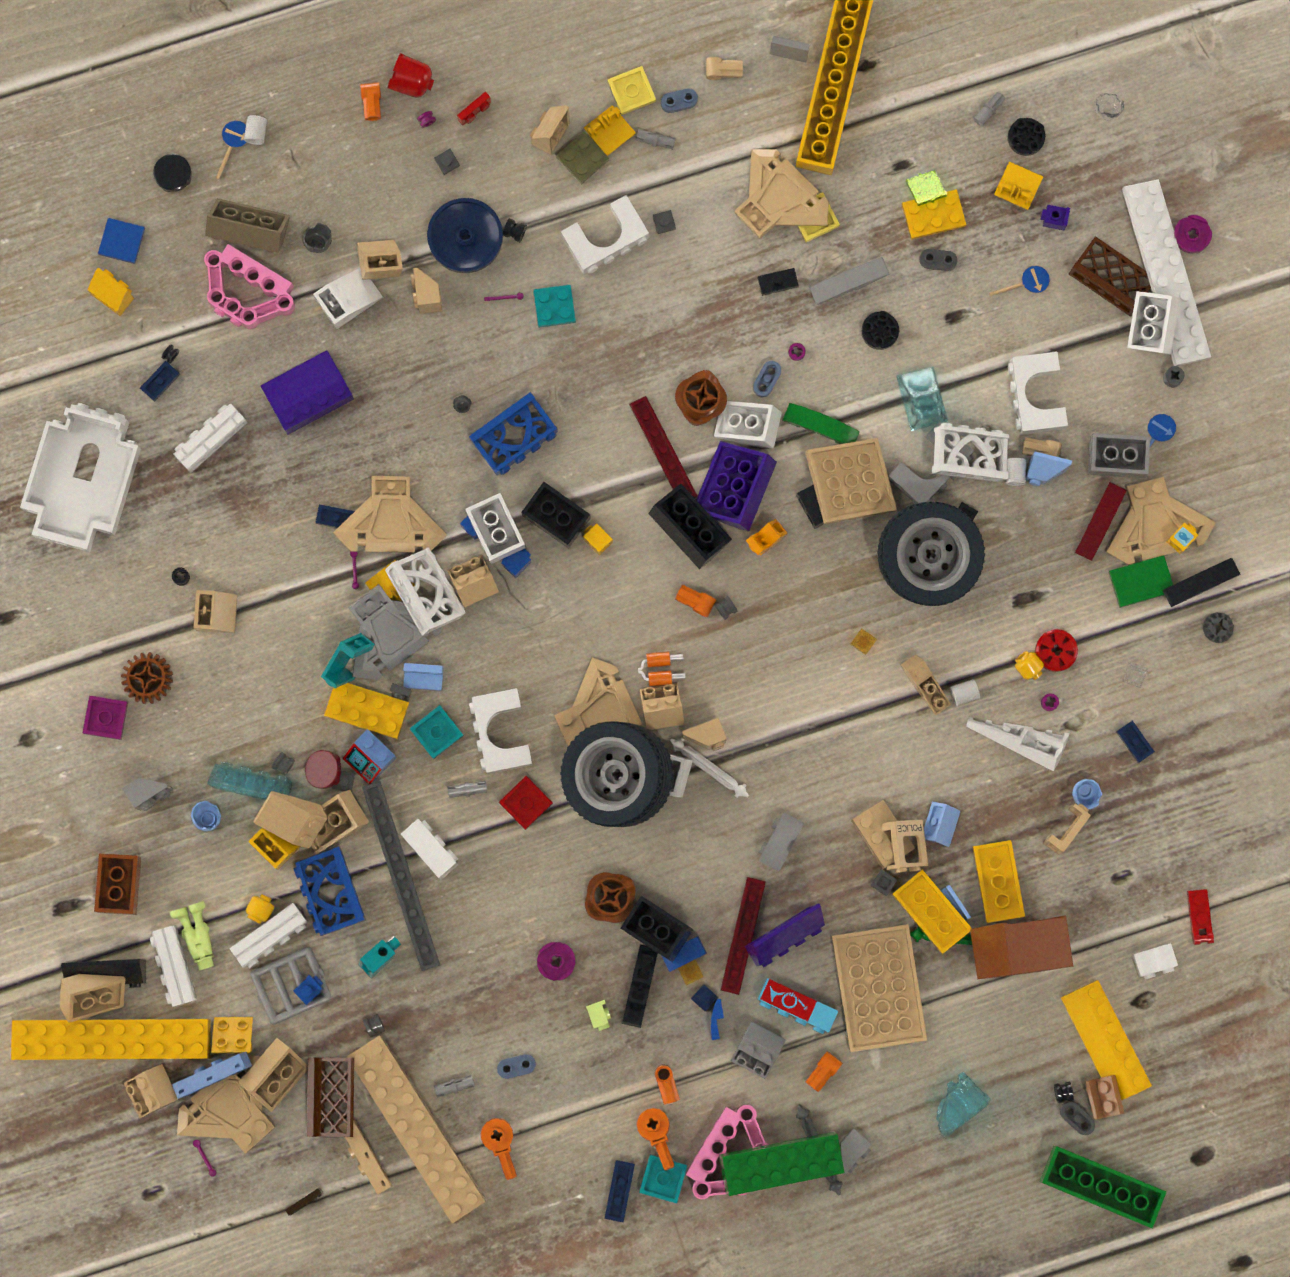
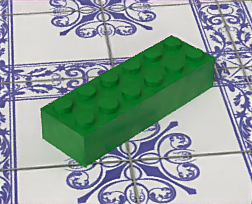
M835 1132L719 1154L725 1192L728 1196L845 1173L838 1134Z
M1054 1145L1039 1181L1152 1229L1167 1192Z

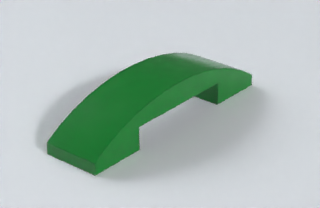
M789 403L782 420L796 427H803L825 436L838 444L856 442L860 432L827 415Z

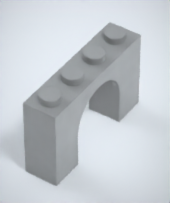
M939 421L926 436V439H928L934 446V428L941 426V421ZM946 434L944 443L951 449L952 446L948 444L947 440L953 441V437ZM965 444L959 452L970 463L973 459L971 455L974 451ZM944 451V457L946 460L948 453ZM960 458L959 460H957L958 465L962 464V460ZM902 462L888 476L889 481L915 504L933 502L935 500L933 496L937 492L941 494L948 486L946 482L950 478L952 480L956 478L954 476L941 475L935 479H922Z

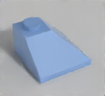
M1035 451L1030 458L1025 480L1034 486L1044 485L1066 472L1071 466L1072 460Z

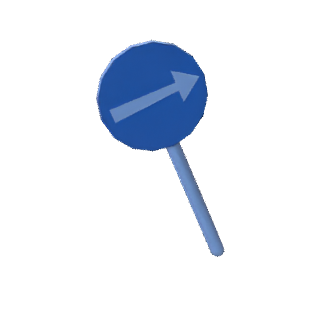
M1158 414L1150 419L1148 423V432L1152 437L1150 447L1155 440L1165 442L1174 436L1176 424L1170 416Z

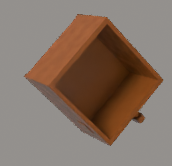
M1066 915L1014 924H1007L1006 922L970 929L977 980L1074 967Z

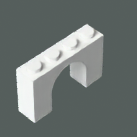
M627 195L610 204V210L622 230L621 236L615 244L609 247H597L591 244L578 223L561 231V237L583 274L587 272L588 274L593 273L598 269L599 265L603 263L605 265L609 264L617 255H625L635 245L641 246L647 242L649 232Z
M1058 352L1012 357L1010 363H1008V372L1012 374L1013 381L1010 382L1011 392L1015 393L1013 409L1018 414L1015 423L1016 429L1020 430V435L1065 430L1068 426L1065 407L1045 410L1038 409L1028 402L1025 395L1026 383L1032 378L1059 373Z
M517 688L472 697V702L469 703L471 714H475L476 721H473L475 733L479 732L480 740L476 741L478 751L483 753L484 759H480L482 771L486 770L487 774L532 766L529 745L502 749L493 745L487 735L488 725L496 715L521 709Z

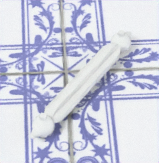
M683 738L677 740L670 739L674 752L681 751L684 757L693 760L692 763L729 790H734L736 798L739 796H749L746 792L745 784L738 785L736 780L690 746H685Z

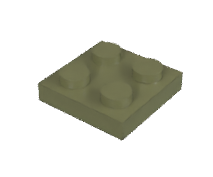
M585 131L556 155V158L581 185L609 161V157Z

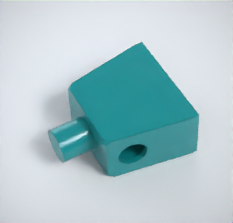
M394 936L387 942L382 939L359 960L358 965L372 979L395 957L396 953L394 951L401 943ZM382 951L385 952L386 955L380 956L378 953Z

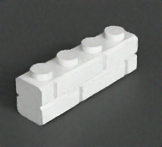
M231 403L228 406L226 404L218 410L219 414L216 417L207 419L200 431L195 430L189 436L190 440L185 444L183 442L175 448V457L190 473L247 424L244 417Z
M292 903L229 949L243 968L248 966L250 969L259 962L257 960L262 955L267 957L274 952L273 947L280 943L282 946L290 940L289 936L294 932L299 934L306 929L305 924L308 921L297 905Z
M173 925L153 931L150 942L158 953L155 956L157 966H161L163 971L160 977L163 986L166 985L168 993H165L168 1004H172V1007H178L197 1001L177 926Z

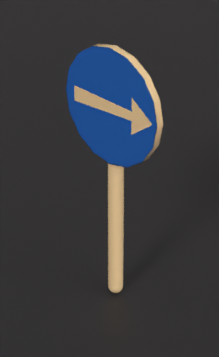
M231 121L223 128V141L229 148L217 173V179L222 174L232 148H239L247 144L244 141L246 124L241 121Z
M1031 266L1024 271L1021 283L990 292L989 296L1024 286L1031 293H1041L1049 286V274L1040 266Z

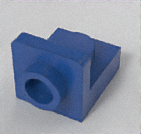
M308 975L293 991L305 1005H308L324 990L321 986L324 983L316 975L314 977Z

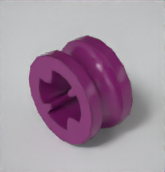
M427 111L417 118L418 122H421V128L428 127L436 121V118L432 117V111Z
M794 343L789 347L788 354L792 360L799 361L805 356L806 350L801 343ZM793 348L801 349V356L797 357L796 354H792Z
M1046 694L1041 699V706L1046 711H1053L1059 705V698L1055 694ZM1048 697H1051L1050 700L1052 698L1055 700L1051 708L1050 705L1046 706L1045 704Z

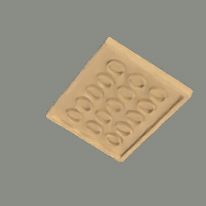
M909 924L831 936L850 1052L927 1041Z

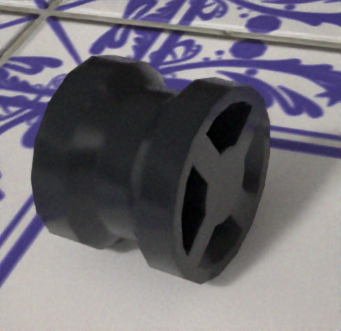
M1070 1081L1065 1082L1063 1085L1059 1083L1054 1084L1057 1103H1062L1063 1100H1074Z

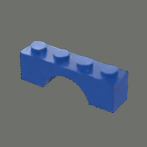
M467 516L460 523V526L475 540L478 536ZM523 549L503 558L501 564L511 575L517 578L531 563L529 558L531 554L526 549Z

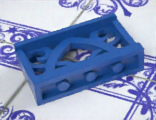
M530 392L471 434L469 439L497 476L507 473L511 469L510 466L515 462L517 464L521 463L526 459L525 455L529 452L534 453L541 448L540 444L546 440L547 442L553 440L557 436L558 428ZM533 405L540 416L532 418L529 406ZM521 416L520 421L525 419V422L516 423L514 418ZM508 422L514 427L526 426L522 444L510 445L502 443L506 436L504 424ZM533 422H544L547 426L546 431L543 434H538L536 430L542 427L539 425L532 426ZM495 431H501L502 433L498 441L496 439L499 436L494 435ZM532 436L533 438H535V440L530 443ZM482 440L492 446L489 454L480 445L479 442ZM496 449H499L498 458L500 455L506 456V460L503 463L494 462L493 453ZM510 452H517L511 457Z
M340 847L295 862L296 867L293 869L297 879L300 878L303 885L300 886L303 897L307 896L309 904H306L309 915L313 914L315 922H313V927L316 934L320 933V936H324L366 921ZM332 855H334L335 859L331 861L329 864H327L325 867H323V865L320 862H318V860L330 857ZM315 864L321 869V872L318 873L316 870H312L314 873L313 877H308L305 870L308 865ZM329 872H331L332 876L335 872H338L339 878L333 880L329 876ZM325 877L332 884H344L345 889L337 895L335 906L326 903L318 897L320 886ZM308 882L314 883L312 891H310ZM343 896L347 897L348 902L346 904L342 902L343 907H340V898ZM315 903L324 909L318 913ZM332 912L336 913V922L332 926L324 925L322 917L328 915L329 920H331ZM340 914L355 915L354 919L340 923Z

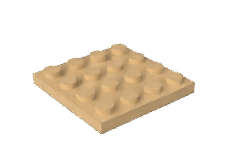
M878 438L815 448L805 452L824 524L892 513L897 510Z

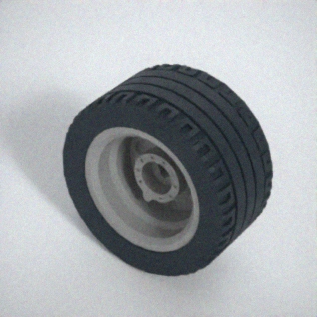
M941 502L913 504L893 516L881 533L877 551L880 572L890 588L902 598L924 606L946 605L965 596L979 580L978 578L983 570V563H985L984 540H982V535L976 523L965 512L955 506ZM933 531H936L938 533V537L936 539L932 538L931 533ZM915 537L920 539V543L917 545L913 543V538ZM947 544L952 545V550L950 552H948L945 548ZM933 549L934 557L927 558L926 550ZM910 556H914L916 558L915 563L909 562ZM943 563L948 564L947 570H942L941 566ZM925 569L930 570L929 576L923 575Z
M614 721L591 725L590 728H586L578 736H575L574 741L570 742L567 751L564 753L560 780L566 800L569 801V805L574 808L573 810L579 816H582L583 819L588 820L590 823H595V825L630 827L644 823V821L654 817L660 808L664 807V803L667 802V797L670 796V791L672 790L674 769L668 749L664 747L665 744L660 741L659 737H656L654 733H651L650 730L645 729L643 726ZM609 753L613 755V758L610 761L607 759V755ZM628 755L632 757L630 762H628ZM598 769L601 770L600 777L596 774ZM622 772L623 776L618 777L617 774ZM638 772L640 774V778L636 780L633 777V774ZM604 788H610V793L606 794ZM626 788L629 790V795L625 796Z

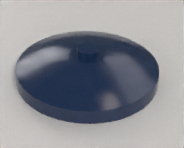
M458 198L443 204L433 214L428 225L427 240L433 257L443 267L457 273H473L486 268L495 260L502 247L503 230L497 214L490 206L473 198Z

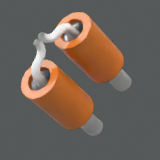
M669 651L646 653L647 659L643 660L641 667L638 668V674H642L643 679L649 681V687L672 684L674 680H685V673L672 674L671 670L648 672V678L645 677L643 671H640L644 668L645 662H647V667L649 668L671 666L670 662L684 661L683 654L670 655Z

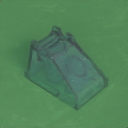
M933 366L896 376L911 431L936 425L939 421L942 423L948 422Z
M961 1072L958 1075L959 1082L954 1083L951 1080L947 1083L946 1098L941 1099L938 1106L936 1120L938 1121L939 1134L943 1139H946L959 1129V1126L964 1125L990 1104L991 1099L965 1072Z

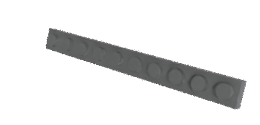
M381 781L362 787L421 971L440 966Z

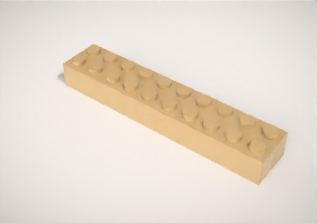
M379 1035L348 1055V1058H354V1070L451 1223L453 1224L485 1203L486 1199L382 1035Z

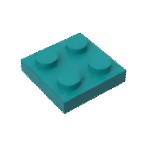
M571 285L533 289L538 328L576 323Z
M440 705L410 728L433 760L464 736Z
M650 1154L639 1193L677 1204L688 1165L673 1161L675 1166L672 1169L664 1170L660 1158Z

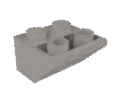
M141 778L122 788L133 807L139 811L144 810V812L154 806L153 803L160 799L162 801L170 796L169 792L173 791L172 787L165 783Z
M751 1022L731 1061L766 1079L786 1040Z

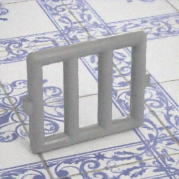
M310 947L294 952L250 973L259 994L257 996L259 1003L263 1004L272 1025L331 1000V994L323 977L325 974L323 969L319 968ZM306 956L314 976L316 975L324 983L321 985L324 990L321 992L322 996L313 999L308 1005L301 1004L294 1008L277 968L288 964L295 982L299 986L304 980L296 960ZM271 972L286 1008V1011L279 1015H275L260 979L261 975Z

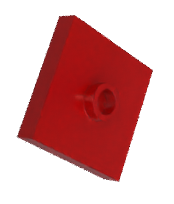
M525 776L499 801V804L526 830L553 802Z

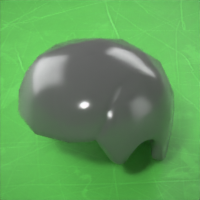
M317 223L312 228L308 227L303 235L304 246L313 253L326 251L332 242L331 230L327 225Z

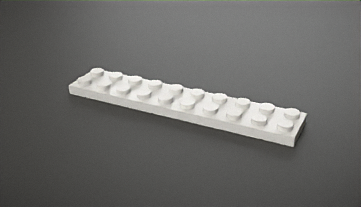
M1159 179L1124 186L1122 188L1152 293L1180 298L1171 351L1174 366H1180L1211 358V354L1180 249L1174 237V229Z

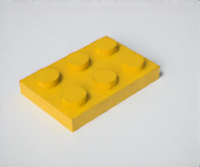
M957 189L902 202L911 240L966 227Z

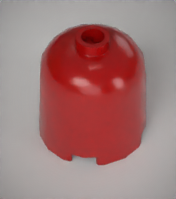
M400 53L387 88L411 97H422L427 90L431 91L434 83V80L431 79L432 70L427 64Z

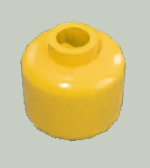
M1025 651L1016 658L1015 668L1025 680H1036L1042 675L1043 672L1041 670L1044 664L1034 652Z
M263 894L260 897L253 896L245 910L248 914L247 918L259 924L267 922L274 910V905L270 903L271 899Z

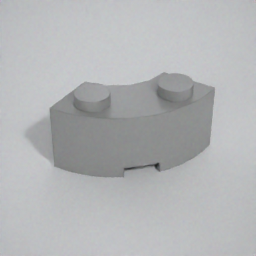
M783 812L781 818H776L771 827L775 830L768 843L764 842L759 850L762 854L759 861L780 871L804 823Z

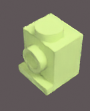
M605 1000L586 1006L594 1029L598 1028L599 1031L610 1027L608 1019H611L608 1008H603L602 1006L606 1004Z

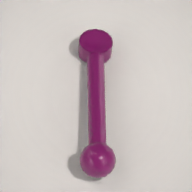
M519 292L517 295L484 297V301L515 298L522 300L524 295Z
M350 552L353 564L354 583L352 584V588L358 589L359 583H357L356 557L358 556V553Z
M194 1140L193 1146L197 1147L209 1169V1175L214 1177L217 1172L212 1168L200 1146V1140Z

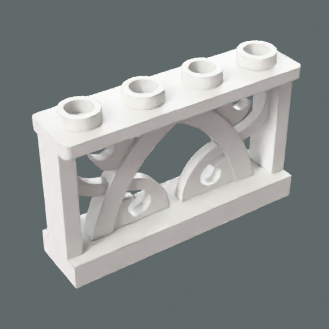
M942 423L941 426L934 428L935 448L932 474L993 482L1008 480L1007 447L1009 434H1003L1001 430L988 432L985 428L969 429V426L965 425L952 427L951 423ZM946 434L953 437V441L947 440L948 444L952 446L951 449L944 443ZM991 440L998 444V451L995 454L990 452L995 448V446L991 447L989 445ZM970 441L983 455L973 462L972 467H969L967 458L959 452ZM944 451L948 453L947 458H946V460H945V463H944ZM996 457H997V470H996V465H995V462H994V459H993V458H996ZM959 458L962 460L961 465L957 464V460H959ZM981 460H985V461H986V462H983L984 468H981V467L979 466V462H980Z
M429 547L404 559L392 562L385 569L422 636L460 619L466 613L463 604L458 600L454 588L449 584L445 577V572L440 568L434 553L431 552ZM421 560L426 570L422 568L421 564L418 571H416V561ZM410 564L411 570H403L402 567ZM419 580L435 587L433 603L427 598L419 597L416 593L420 586ZM438 609L442 611H447L449 609L451 615H444ZM436 614L441 620L433 623L431 618Z

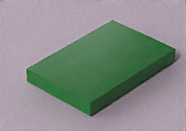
M1164 555L1109 571L1119 608L1164 596L1165 594L1162 590L1173 585Z

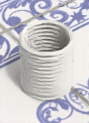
M256 115L248 116L244 141L256 145L263 144L267 119Z
M1023 458L1007 459V472H1009L1008 480L1005 482L1007 485L1022 486L1026 484L1027 460Z
M973 679L950 687V692L956 706L980 699L977 684Z

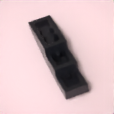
M1230 558L1162 591L1170 606L1173 607L1241 574L1233 558Z
M640 944L622 1020V1024L641 1028L658 955L657 952L646 945Z

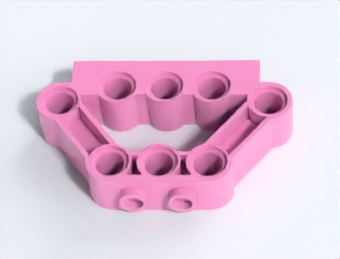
M229 244L222 253L216 250L206 253L204 262L208 268L209 281L207 299L217 315L229 317L230 322L237 327L242 325L247 329H254L262 322L281 315L288 316L294 312L295 303L292 296L289 295L294 286L290 281ZM214 258H218V259H219V263H218V264H216V265H211V264H210V262H211L212 259H214ZM236 264H242L243 266L240 270L236 271L233 269ZM224 266L229 268L235 277H244L250 286L262 288L266 296H275L277 298L251 308L242 307L238 299L228 298L225 295ZM253 273L259 274L256 280H250V275ZM268 283L275 284L271 290L265 289V286ZM216 295H222V299L219 302L213 301ZM283 301L290 302L286 308L280 307V304ZM231 305H238V309L236 311H229ZM248 314L254 315V319L249 322L245 321V317Z
M742 1105L737 1112L725 1107L700 1151L695 1156L686 1175L695 1180L692 1191L698 1199L726 1194L723 1180L705 1181V1178L708 1174L715 1171L716 1160L719 1154L726 1153V1143L736 1136V1126L739 1121L743 1123L752 1148L768 1145L757 1123L756 1110L752 1106ZM744 1109H750L752 1112V1117L749 1120H744L741 1117V1112ZM724 1126H732L733 1134L731 1136L723 1135L722 1129ZM716 1142H720L723 1145V1151L720 1153H714L712 1150V1146ZM705 1159H710L713 1162V1167L710 1170H704L702 1167V1162ZM699 1184L707 1185L708 1191L706 1194L700 1195L697 1193L696 1188Z

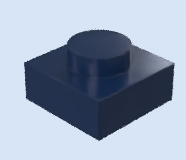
M703 984L691 1000L703 1011H706L718 997Z

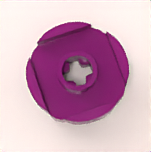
M1190 215L1182 218L1177 223L1174 229V237L1182 251L1186 253H1200L1209 245L1212 239V230L1206 219L1198 215ZM1195 230V234L1198 235V237H1194L1192 239L1190 238V235H1188V232Z
M561 942L546 944L541 948L537 957V967L540 973L545 978L553 981L569 977L576 965L574 952L568 945ZM553 956L556 958L561 957L560 966H552Z

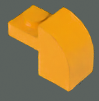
M777 519L768 522L759 532L751 535L746 542L749 544L751 551L761 556L788 533Z

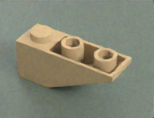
M915 654L900 665L910 682L935 715L951 705L923 659Z

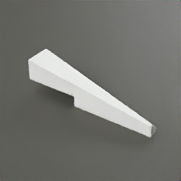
M973 717L968 719L966 726L1052 771L1058 765L1070 735L1066 732L1063 735L1052 734V730L1040 732L1033 730V727L1010 723L997 725L992 724L991 720H986L985 723L973 720Z

